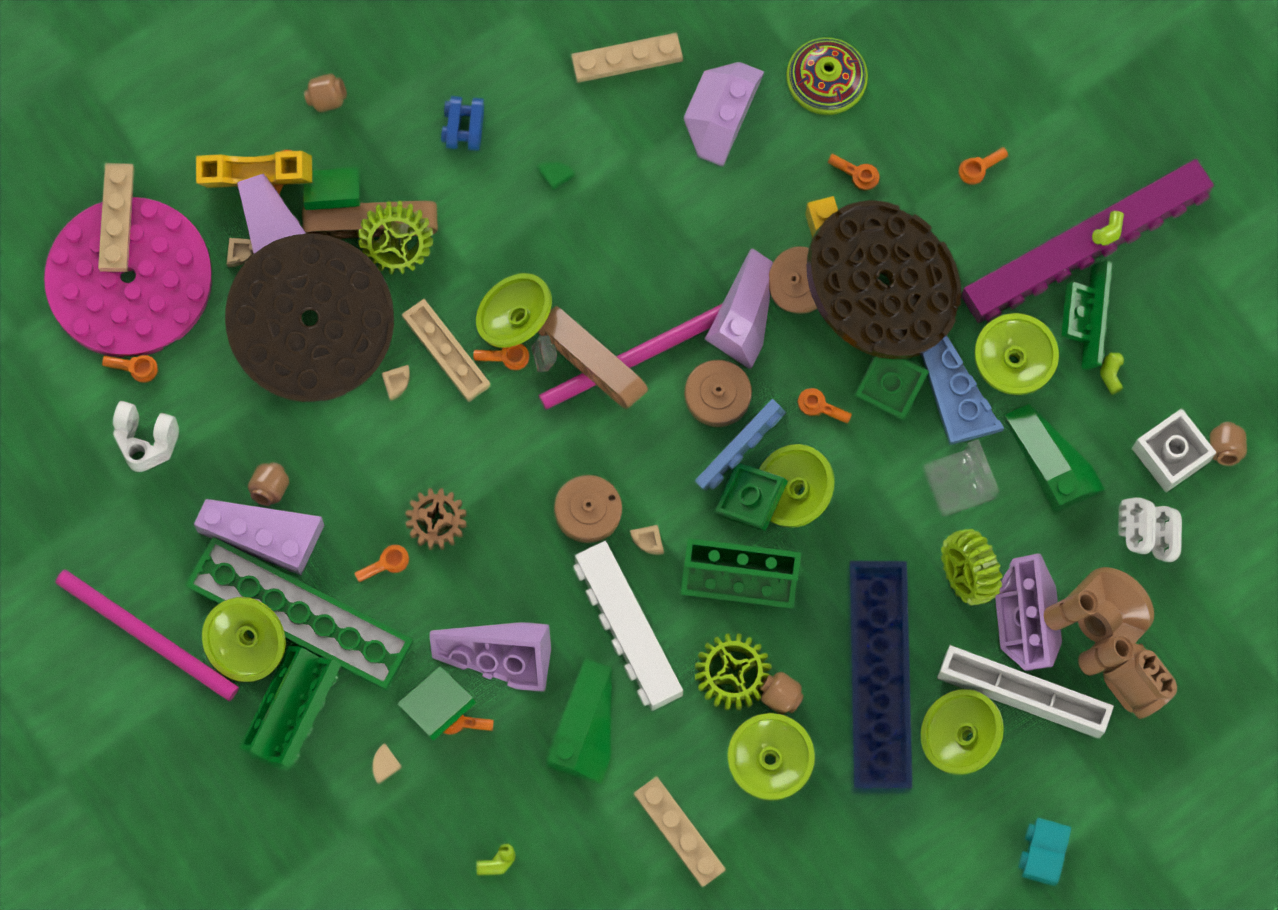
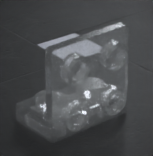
M979 439L968 442L964 451L929 462L923 466L943 517L994 500L999 492Z

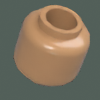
M329 73L310 79L308 90L304 91V96L308 106H313L316 111L323 113L341 107L343 100L347 98V92L343 80Z
M1224 422L1214 428L1210 433V445L1217 452L1213 459L1226 466L1239 463L1247 454L1246 432L1244 429L1232 422Z
M274 462L261 464L256 467L248 483V490L255 502L264 506L280 502L289 484V477L284 472V468Z
M778 672L773 677L768 675L767 679L765 678L762 681L764 685L759 687L763 691L761 701L776 713L781 715L787 712L793 713L800 705L804 696L801 693V684L784 672Z

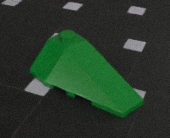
M1030 404L1004 415L1054 514L1105 491L1093 466Z
M584 659L546 760L548 767L600 785L602 784L611 759L612 667Z

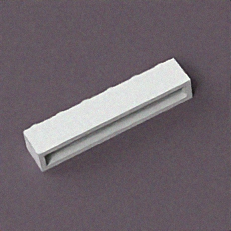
M606 540L575 555L576 564L573 565L574 572L579 581L585 580L589 588L585 592L591 605L597 604L602 614L598 615V618L605 631L610 629L614 637L611 643L617 655L623 654L627 662L624 665V669L629 679L637 681L640 687L637 690V694L643 706L649 705L651 711H654L682 697L683 689Z
M951 645L945 654L937 677L939 680L964 689L978 691L988 698L1098 739L1105 733L1114 707L1108 703Z

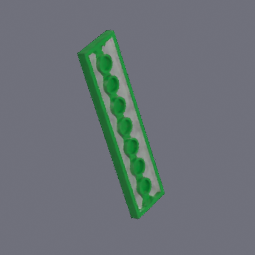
M212 537L185 584L187 589L216 604L234 597H248L264 603L279 618L286 640L321 658L337 661L341 664L340 668L385 691L388 690L414 642L412 638L215 537Z

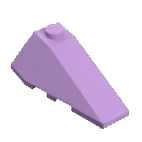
M265 174L237 182L253 253L283 237L306 234L297 218L292 215Z
M753 248L750 249L705 337L706 341L748 369L752 368L764 342L770 300L769 271L773 264L771 260Z
M521 622L432 630L429 633L433 659L463 670L466 668L483 673L482 677L490 680L492 677L508 682L507 686L515 689L544 691L546 688L551 653L550 631L547 624Z

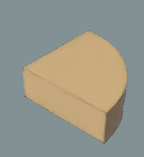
M229 238L227 266L236 267L244 264L254 254L251 240Z
M408 365L382 373L390 401L398 398L406 390L410 379Z
M658 525L630 530L632 540L641 550L655 555L664 554Z
M384 743L376 752L372 765L373 774L378 785L402 768Z

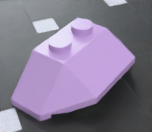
M741 62L704 71L684 116L685 125L699 158L722 167L724 166L764 75V71Z
M1041 554L1014 558L1009 565L1010 568L1001 580L1000 594L995 596L1000 648L1025 671L1052 667L1062 644L1061 629L1052 630L1047 626L1044 621V611L1047 607L1058 602L1056 585Z

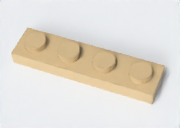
M677 33L571 54L576 80L579 83L682 62L683 56Z
M105 163L98 265L99 270L103 272H128L134 182L133 164Z
M425 299L402 314L404 321L467 402H470L491 387L490 382Z
M657 776L634 792L633 795L702 888L726 871L725 867Z

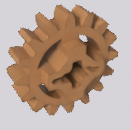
M429 488L428 496H424L419 492V501L411 500L409 503L413 510H407L405 513L407 518L412 519L405 522L406 528H414L409 533L412 539L419 537V546L427 542L429 550L433 549L434 544H438L439 548L444 550L445 542L453 546V537L461 538L463 536L459 528H466L467 526L466 521L461 519L467 516L466 510H459L462 506L461 499L454 502L453 492L444 496L443 488L439 489L438 494H434L433 490ZM433 503L431 506L427 507L426 509L423 508V507L426 506L427 504ZM445 504L453 510L455 516L452 513L446 512ZM439 509L441 519H438L437 524H435V527L433 529L431 519L435 518V515H437ZM417 522H419L420 525L426 526L428 531L427 534L419 528ZM446 529L449 530L447 533L439 536V534L445 531Z

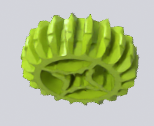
M400 200L397 203V207H392V203L388 201L385 209L378 204L376 206V213L369 210L367 212L368 219H362V228L358 231V236L361 238L358 245L360 248H364L362 253L370 257L369 259L374 264L379 263L378 270L380 272L385 267H388L390 274L394 272V268H399L400 273L403 274L406 266L413 271L415 269V262L422 265L424 263L423 256H429V247L433 245V239L430 237L433 235V229L427 227L429 219L422 218L423 212L421 209L413 213L412 204H409L407 208H403V203ZM395 221H400L404 224H398ZM383 224L384 234L380 235V239L374 241V232ZM417 234L418 241L416 245L408 250L407 242L412 239L413 235Z
M972 528L952 533L943 541V547H941L943 554L941 560L944 563L942 569L946 572V579L951 584L950 588H954L956 596L961 597L964 603L967 602L971 606L991 601L996 595L1000 594V588L1002 587L1000 580L1002 574L999 571L1001 565L997 562V555L992 550L993 546L988 545L987 538L982 537L979 531H974Z
M729 633L725 634L724 643H722L719 637H715L714 644L716 647L706 643L705 650L709 654L699 652L698 658L703 662L695 663V669L702 671L695 674V680L704 681L698 685V690L704 691L708 689L709 691L705 694L704 698L710 700L715 696V707H718L720 702L724 701L725 710L730 709L731 703H735L737 711L741 710V701H744L747 707H751L753 704L751 696L755 700L760 701L761 694L759 691L762 690L759 687L764 685L762 681L770 675L764 672L772 668L770 663H762L768 658L767 653L757 654L762 646L756 644L753 648L750 647L752 643L751 637H748L746 642L742 643L741 634L736 635L735 641H731ZM728 651L743 653L750 659L736 660ZM720 655L723 669L717 672L716 676L711 677L709 672L710 664ZM728 664L733 670L741 669V671H738V680L733 674L725 675V673H728ZM755 666L756 680L747 689L744 685L743 675ZM730 684L739 693L725 692L716 685Z

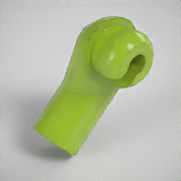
M1111 211L1109 224L1101 228V230H1094L1092 234L1093 242L1104 246L1118 240L1121 236L1124 213Z
M1109 353L1104 358L1100 370V376L1111 395L1123 389L1116 376L1119 367L1124 364V358L1120 353Z
M503 844L499 847L498 853L492 860L477 861V875H500L505 873L515 860L514 848L509 844Z

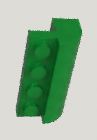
M687 538L681 594L794 609L801 552Z
M289 646L238 749L281 770L288 771V769H291L292 765L300 757V748L304 740L313 730V722L318 712L325 706L326 695L330 687L338 679V671L341 664L333 659L320 658L302 647Z

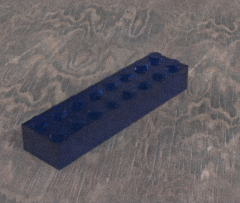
M850 561L847 568L851 794H909L913 787L907 561Z

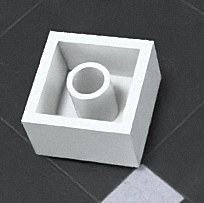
M1182 408L1137 439L1132 447V450L1165 492H1168L1205 466L1217 453Z

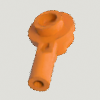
M1002 147L983 159L976 157L964 160L958 169L960 179L970 185L980 183L984 179L986 169L1008 157L1007 150Z
M831 154L827 163L852 176V182L857 188L866 191L878 185L880 179L879 172L873 165L861 164L855 166L837 155Z
M522 344L502 348V350H474L473 353L474 361H501L510 370H521L528 364L530 358L529 351Z
M148 355L133 357L131 360L104 356L102 360V366L129 371L132 377L141 383L152 381L158 373L157 362Z
M809 388L802 391L799 395L798 407L804 414L819 416L821 413H824L846 424L849 423L852 414L826 403L825 396L818 389Z
M400 545L388 546L380 555L379 561L354 574L360 583L384 570L390 573L402 572L409 564L408 552Z
M462 715L443 733L453 735L462 731L463 728L493 731L494 720Z

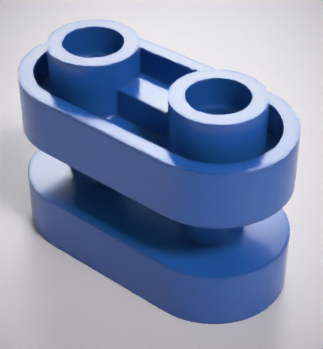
M451 96L450 101H445L444 117L448 118V124L442 127L441 142L446 143V148L458 149L459 141L468 142V150L480 151L484 119V98H473L472 106L463 105V97ZM462 116L470 117L469 131L461 130Z

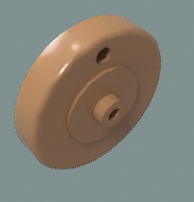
M797 246L783 251L774 260L769 271L770 295L780 308L788 312L804 314L817 309L807 279L806 264L809 250L807 247Z
M711 360L697 366L689 375L684 392L685 403L691 415L699 422L712 427H725L740 420L747 412L752 396L751 384L746 373L737 365L725 360Z
M593 475L578 476L566 482L559 490L555 499L554 515L559 528L566 536L578 542L594 543L604 540L616 530L622 516V501L616 488L607 480Z

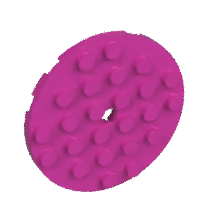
M133 197L128 271L133 270L136 273V277L132 282L125 283L121 280V274L125 272H103L98 268L103 202L95 204L75 216L61 230L50 249L44 277L45 291L50 308L63 330L71 338L99 354L124 358V356L149 355L161 351L163 347L175 340H180L193 328L208 303L212 287V270L205 242L195 226L174 208L159 201Z

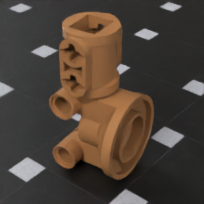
M1109 567L1095 569L1065 599L1045 609L1044 621L1050 629L1060 630L1078 621L1082 632L1096 642L1090 649L1083 651L1079 655V667L1089 676L1103 671L1106 685L1127 711L1133 712L1138 719H1143L1158 711L1177 693L1175 679L1157 655L1147 650L1143 644H1136L1151 627L1154 620V608L1145 589L1130 575Z

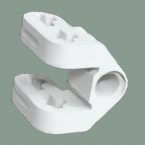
M120 401L113 417L115 428L113 435L128 466L135 472H142L169 460L179 434L176 418L164 413L159 414L153 431L155 443L151 446L147 441L134 438L139 423V414L136 406ZM141 451L145 453L143 458L139 460L131 458L135 452Z
M1131 498L1121 501L1119 505L1118 534L1126 537V545L1129 550L1139 554H1147L1152 550L1155 558L1165 562H1173L1179 557L1181 553L1182 518L1178 510L1168 506L1155 507L1151 501L1143 498Z

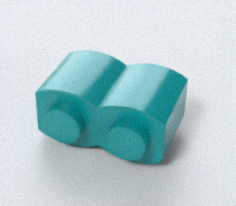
M1037 818L1034 824L1029 823L1025 834V840L1029 841L1027 852L1022 851L1018 863V868L1022 869L1021 877L1055 886L1060 878L1071 827Z

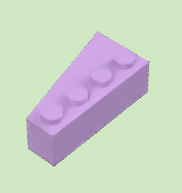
M206 499L194 526L197 532L209 538L215 537L240 551L301 576L322 532L324 522L320 516Z

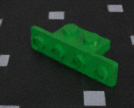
M1109 260L1094 264L1091 267L1089 287L1076 282L1066 284L1061 336L1084 343L1081 368L1084 370L1101 366L1105 355L1104 340L1107 331L1106 320L1110 304V282L1112 280V261Z

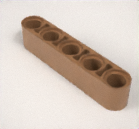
M387 202L360 203L359 207L304 210L303 208L302 228L306 234H321L338 239L360 238L358 231L362 228V219H368L367 212L371 210L376 213V206L378 204L385 209ZM391 202L392 207H397L398 202ZM402 202L403 208H407L409 204H412L413 213L421 209L423 212L422 218L429 219L427 227L433 229V234L437 233L438 219L437 204L435 202ZM395 221L398 224H404L403 222ZM383 224L376 229L373 237H380V235L384 234Z
M555 306L550 310L546 322L538 333L616 403L627 410L648 392L646 384L636 373L561 308Z

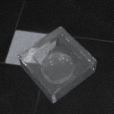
M549 335L539 336L531 346L537 371H549L556 362L557 350L555 345L551 344Z

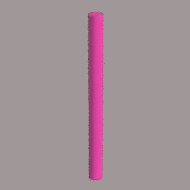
M722 304L616 357L627 367L631 368L711 328ZM582 373L538 396L544 409L547 410L596 384Z
M66 569L57 577L55 582L57 585L226 700L231 701L238 692L239 687Z

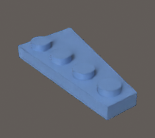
M947 336L932 349L921 354L925 369L930 371L927 376L949 445L1004 430L1000 420H997L993 414L990 404L980 393L977 383L972 375H969L962 359Z
M772 399L698 476L695 482L705 491L709 488L712 490L716 488L724 479L722 475L729 468L733 469L741 462L743 455L750 448L755 447L763 438V435L770 428L774 427L786 414L785 410Z

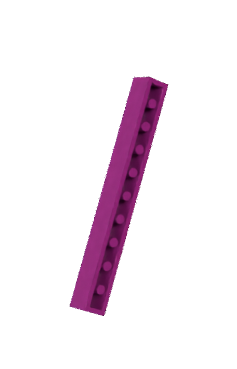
M1194 159L966 286L963 289L961 298L978 324L984 320L991 322L1002 314V310L1008 307L1014 309L1020 306L1025 301V297L1031 294L1037 296L1048 289L1050 283L1057 281V283L1063 282L1072 275L1071 272L1075 269L1080 268L1084 270L1095 262L1094 259L1100 255L1104 257L1111 255L1118 249L1117 246L1125 241L1127 244L1136 241L1143 231L1147 229L1153 231L1164 224L1163 220L1168 217H1179L1187 211L1186 207L1193 203L1196 206L1204 203L1210 198L1209 194L1214 184L1198 160ZM1120 211L1124 213L1120 238L1109 245L1095 244L1092 240V234L1094 230H1101V228L1109 224L1110 212Z

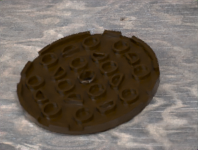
M859 201L848 204L833 213L821 224L812 238L806 264L808 285L812 298L821 316L833 331L858 350L885 359H907L919 356L932 349L946 337L956 321L957 308L961 304V282L956 263L944 241L940 242L932 233V227L918 215H910L900 210V206L889 202ZM880 274H883L888 278L889 286L884 284L880 279L878 280Z
M296 234L269 243L254 253L241 267L234 278L227 297L225 325L231 350L242 369L253 381L280 397L301 402L326 401L345 395L363 384L376 371L390 346L394 328V311L391 293L386 281L376 265L359 249L345 241L327 235ZM306 310H314L318 315L317 322L312 326H307L302 322L301 317Z

